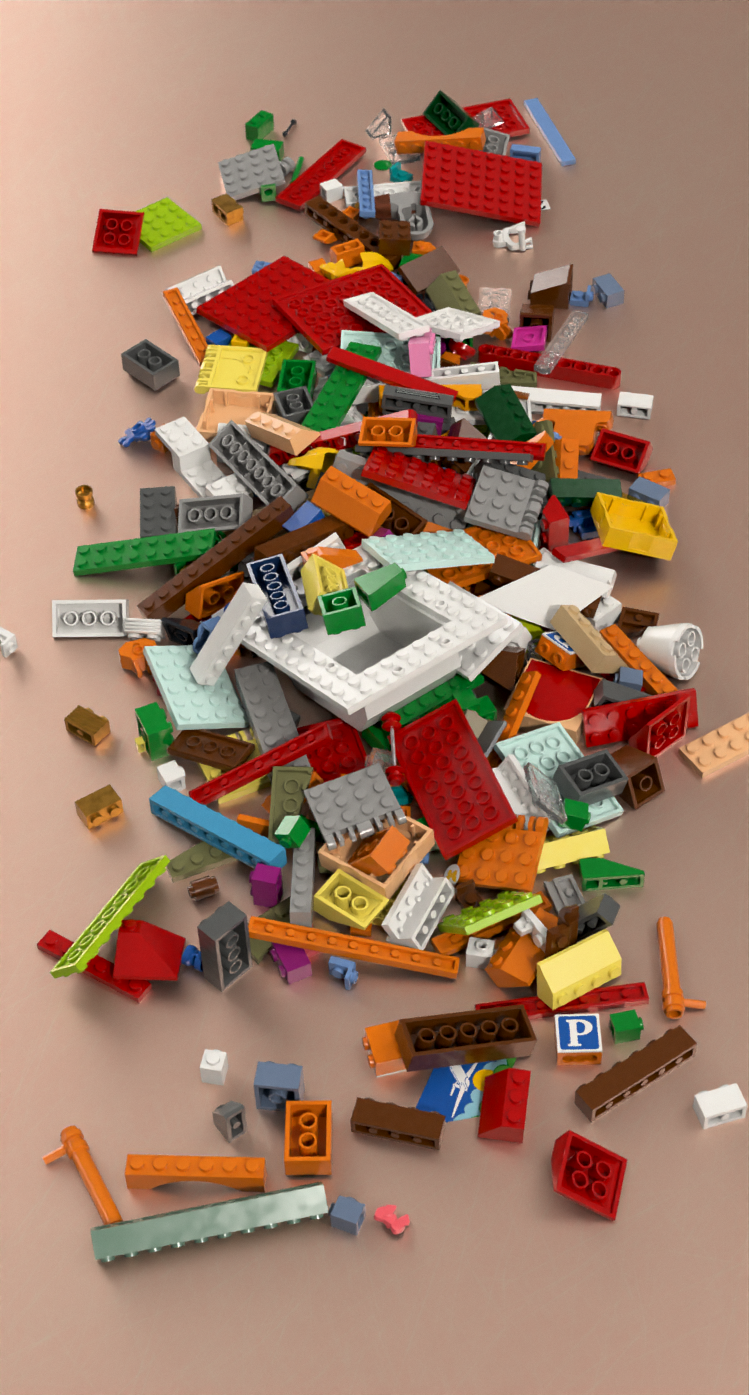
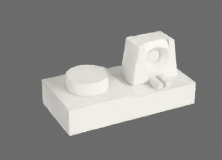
M530 909L522 911L520 919L514 923L513 928L520 936L529 933L534 944L545 953L548 929Z

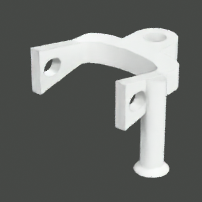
M524 221L504 228L503 231L496 230L493 232V246L496 248L507 246L511 251L533 249L532 237L525 239L526 227ZM518 233L519 242H513L509 235Z

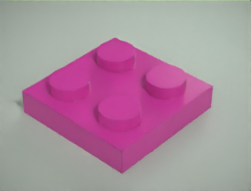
M547 325L514 328L511 348L536 352L545 350Z

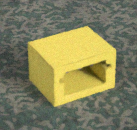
M142 736L135 738L138 752L146 751Z

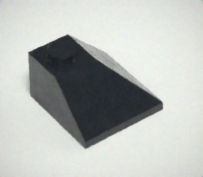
M166 617L161 619L170 641L180 645H193L195 638L198 637L197 631L202 621L197 622L193 619Z

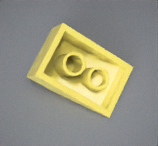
M338 868L314 895L313 910L330 921L365 930L389 903V899Z

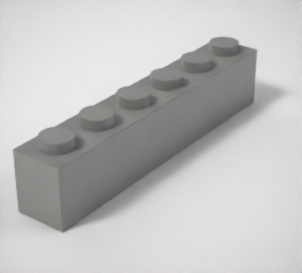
M310 828L311 830L300 848L293 849L290 897V924L312 928L316 860L315 828Z

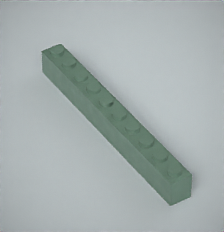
M321 1181L93 1227L90 1232L95 1260L101 1259V1262L115 1260L117 1255L124 1254V1257H133L138 1255V1251L148 1250V1253L162 1250V1246L171 1245V1248L184 1246L186 1241L194 1240L195 1243H202L208 1241V1237L217 1235L218 1238H226L232 1236L231 1232L241 1231V1234L255 1231V1227L264 1226V1229L275 1228L278 1226V1223L287 1221V1224H295L301 1222L300 1218L310 1216L311 1220L324 1217V1213L329 1212L324 1184Z

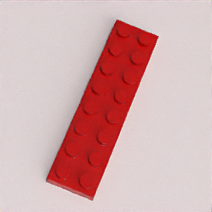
M341 139L275 197L276 202L301 211L305 208V202L320 194V183L337 179L366 153V147Z

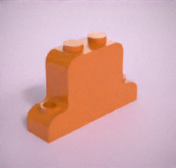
M544 409L543 412L544 419L552 421L553 430L559 433V436L566 439H579L580 456L592 454L597 442L598 433L602 428L611 430L614 422L612 411Z

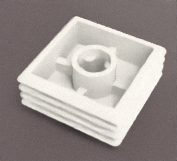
M124 619L126 621L124 623L126 625L124 626V632L128 634V638H131V640L147 638L155 642H161V639L166 638L164 636L166 634L160 619Z

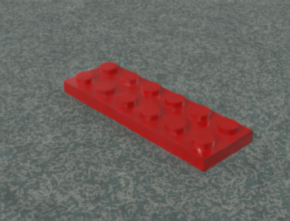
M690 688L581 709L584 745L588 748L629 740L632 735L636 734L648 722L687 694L691 696L687 728L697 727L696 690Z

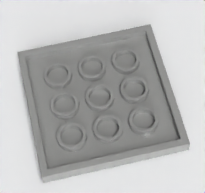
M274 144L218 162L225 191L235 200L261 192V185L275 184L277 187L286 184Z

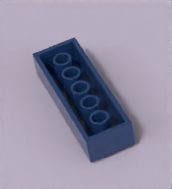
M283 554L247 563L246 566L251 584L259 585L267 598L261 613L270 638H281L284 635L299 633L308 629L304 608Z

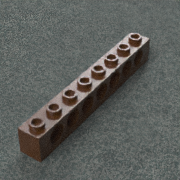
M319 195L305 202V216L323 229L334 233L337 239L345 243L358 238L365 246V252L379 254L378 237ZM382 255L389 260L393 266V271L399 267L401 255Z

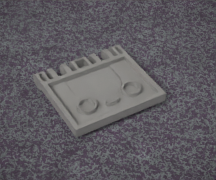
M483 465L466 511L464 522L523 540H530L535 528L533 524L537 522L541 505L544 502L543 497L546 496L549 484L540 479L535 481Z
M380 763L303 791L329 851L337 848L334 837H336L340 847L345 845L342 834L347 832L350 840L355 842L357 841L354 832L356 829L360 838L363 839L375 834L372 823H375L379 832L384 828L380 820L385 818L389 826L393 825L394 827L396 825L392 816L395 817L398 825L407 822L405 814L392 791Z

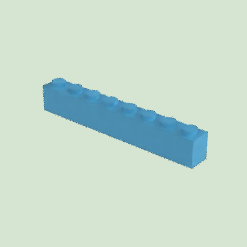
M165 785L149 798L152 814L254 869L257 863L280 868L287 864L286 850L283 846L268 840L265 836L253 832L250 828H246L234 820H230L221 813L211 810L206 805L194 801L191 797H187L175 789Z

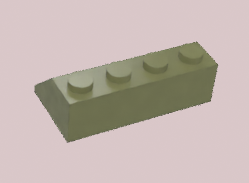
M456 270L440 274L426 289V294L436 311L450 307L481 316L480 309Z

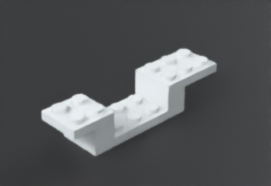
M185 417L154 429L155 435L172 453L173 468L198 497L241 493L250 498L254 497L253 491L236 473L225 476L211 460L209 443Z

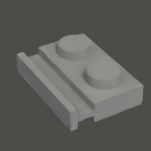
M572 874L554 878L550 882L544 881V889L557 917L559 911L565 906L573 904L580 906L586 903Z

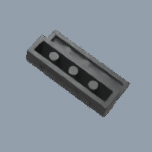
M385 385L382 396V413L391 414L412 409L417 414L444 418V423L450 424L454 395Z

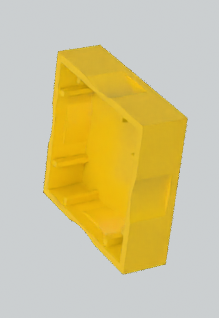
M596 493L590 512L602 546L671 560L678 541L673 529L669 525L664 507L604 493Z

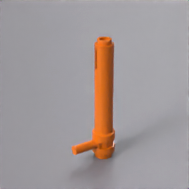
M661 917L658 919L656 927L663 983L661 993L663 1011L668 1018L678 1019L683 1016L685 1007L705 1009L706 1001L684 998L683 990L680 988L673 921L669 917Z
M76 1126L66 1127L60 1133V1141L63 1146L43 1156L45 1164L48 1165L67 1154L69 1159L73 1160L103 1224L108 1225L122 1222L123 1219L89 1153L90 1147L86 1140H84L82 1131Z

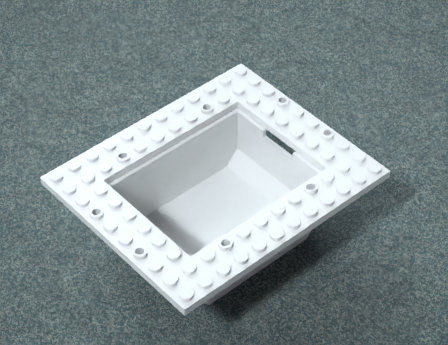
M361 545L352 550H357L363 562L343 568L348 588L355 587L354 578L384 567ZM423 570L405 571L407 579H405L406 587L376 610L371 611L360 599L366 626L356 630H347L337 635H328L322 616L314 615L309 611L305 613L308 629L299 633L287 634L281 638L271 639L260 611L241 644L286 673L297 690L361 732L380 721L381 717L387 712L397 711L453 678L461 667L458 652L508 624V620L505 615ZM301 577L294 581V585L302 606L305 607L307 606Z

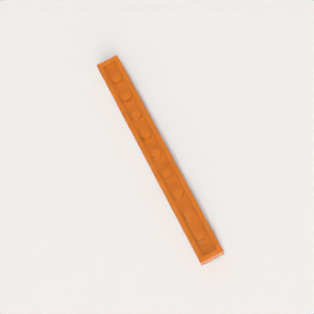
M255 916L250 917L248 925L249 938L452 979L457 977L459 957Z

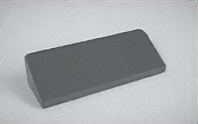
M505 720L489 721L477 739L486 758L507 725Z

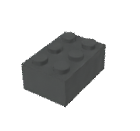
M147 339L121 353L123 370L155 391L180 376L178 360Z
M302 386L273 393L278 416L301 425L314 404L307 387Z
M605 749L559 765L552 778V782L564 799H572L591 805L621 794L629 778L609 751Z

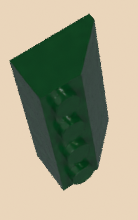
M439 90L422 113L444 135L458 133L468 128H478L480 125L459 104L441 90Z
M510 384L495 385L475 399L474 403L494 440L527 442L536 436L537 432Z
M551 478L548 483V501L552 495H556L562 506L591 507L597 492L622 498L620 479Z

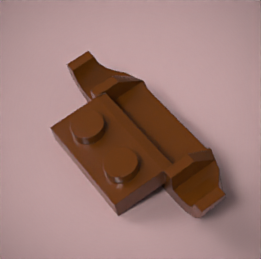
M577 904L563 907L558 914L557 926L547 930L544 959L577 943L580 917Z

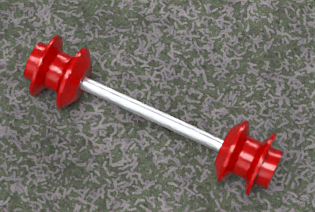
M387 712L381 717V721L383 722L382 729L390 732L392 766L385 769V774L390 785L398 786L405 781V776L403 775L405 769L396 765L394 732L402 727L399 722L401 716L395 712Z

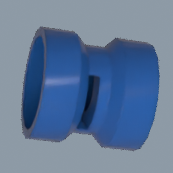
M188 945L182 955V964L188 967L194 966L195 970L203 972L201 951L196 946Z

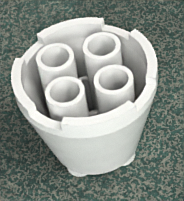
M691 623L648 626L642 637L638 638L637 647L661 672L675 679L689 680L696 673L700 662L697 660L700 649H703V636L700 628Z

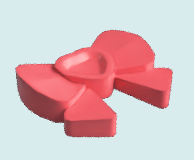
M396 1205L379 1207L375 1212L374 1219L383 1222L386 1228L391 1229L393 1234H400L409 1225L410 1219L408 1214L398 1219L393 1214L396 1211Z

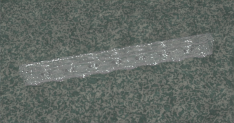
M572 311L535 363L534 371L541 374H550L588 320L589 313Z

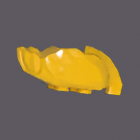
M363 252L360 253L363 267L345 268L343 259H341L337 263L328 262L327 264H322L320 269L329 280L379 264H383L389 271L393 272V266L389 260L378 253Z
M317 447L309 450L302 457L290 459L287 465L310 470L306 487L315 489L320 473H325L330 466H333L339 451L333 448Z

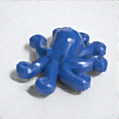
M149 417L145 422L142 420L138 421L132 428L125 430L126 436L121 437L118 443L123 445V447H129L133 441H149L151 439L150 432L155 431L154 429L156 428L155 420Z

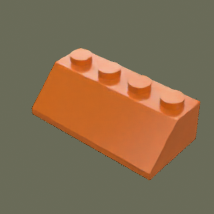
M330 466L320 478L311 500L312 504L367 537L372 536L392 512L390 500L333 466Z
M529 908L548 930L557 926L558 917L541 908ZM514 925L511 926L507 936L500 943L498 950L491 957L489 964L485 968V971L498 988L530 986L537 975V963L544 960L545 957L544 951L534 944L532 936L529 933L520 936L513 928Z

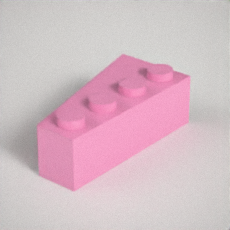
M429 328L430 332H426L422 336H412L409 339L408 348L412 375L432 377V357L436 343V335L432 333V328Z

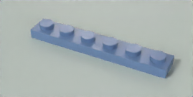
M357 169L359 217L366 219L375 218L372 170Z

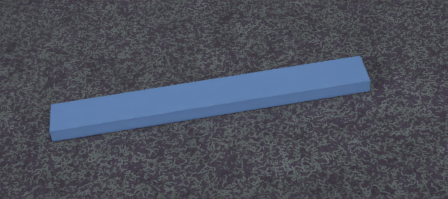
M538 98L524 100L525 108L561 166L576 164V158Z

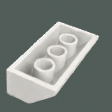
M129 599L52 600L53 637L127 636L124 632V626H126L124 619L129 618Z

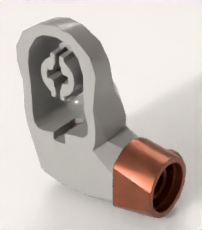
M410 191L374 196L376 219L384 221L391 220L392 218L398 221L410 222L411 240L414 241L425 239L431 234L434 225L429 206L420 205V192Z

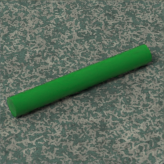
M302 156L297 160L290 184L299 176L304 161Z

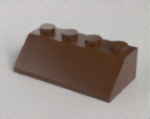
M370 482L367 485L368 488L391 501L392 512L379 528L390 529L396 536H403L404 533L415 535L424 531L428 523L425 518Z

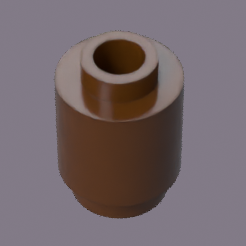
M206 876L191 881L187 890L191 899L194 898L195 901L214 896L216 892H219V886L215 876Z

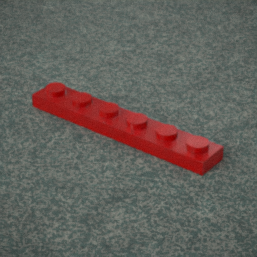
M49 930L37 943V947L44 953L60 960L74 942ZM99 955L90 959L87 962V968L82 971L83 974L137 1003H140L152 989L151 983L146 980L113 979L114 963Z

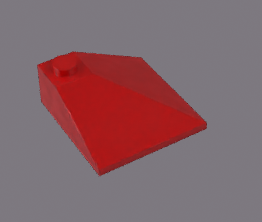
M99 209L92 252L137 256L145 213Z
M689 694L685 695L648 722L636 734L631 736L629 746L657 757L686 736L691 696Z
M122 920V925L118 931L113 979L178 981L186 938L143 920Z
M568 1130L558 1137L554 1143L551 1157L553 1191L614 1221L616 1219L627 1159Z

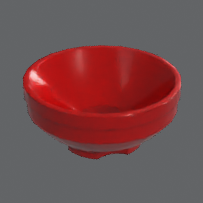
M452 338L449 340L448 346L451 353L460 355L461 360L465 361L475 356L477 351L463 342H456Z

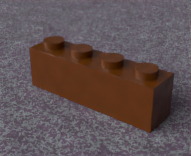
M357 1097L350 1120L351 1132L434 1150H440L446 1127L445 1115H441L438 1112H426L415 1107L407 1108L397 1106L392 1102L383 1103L372 1098Z

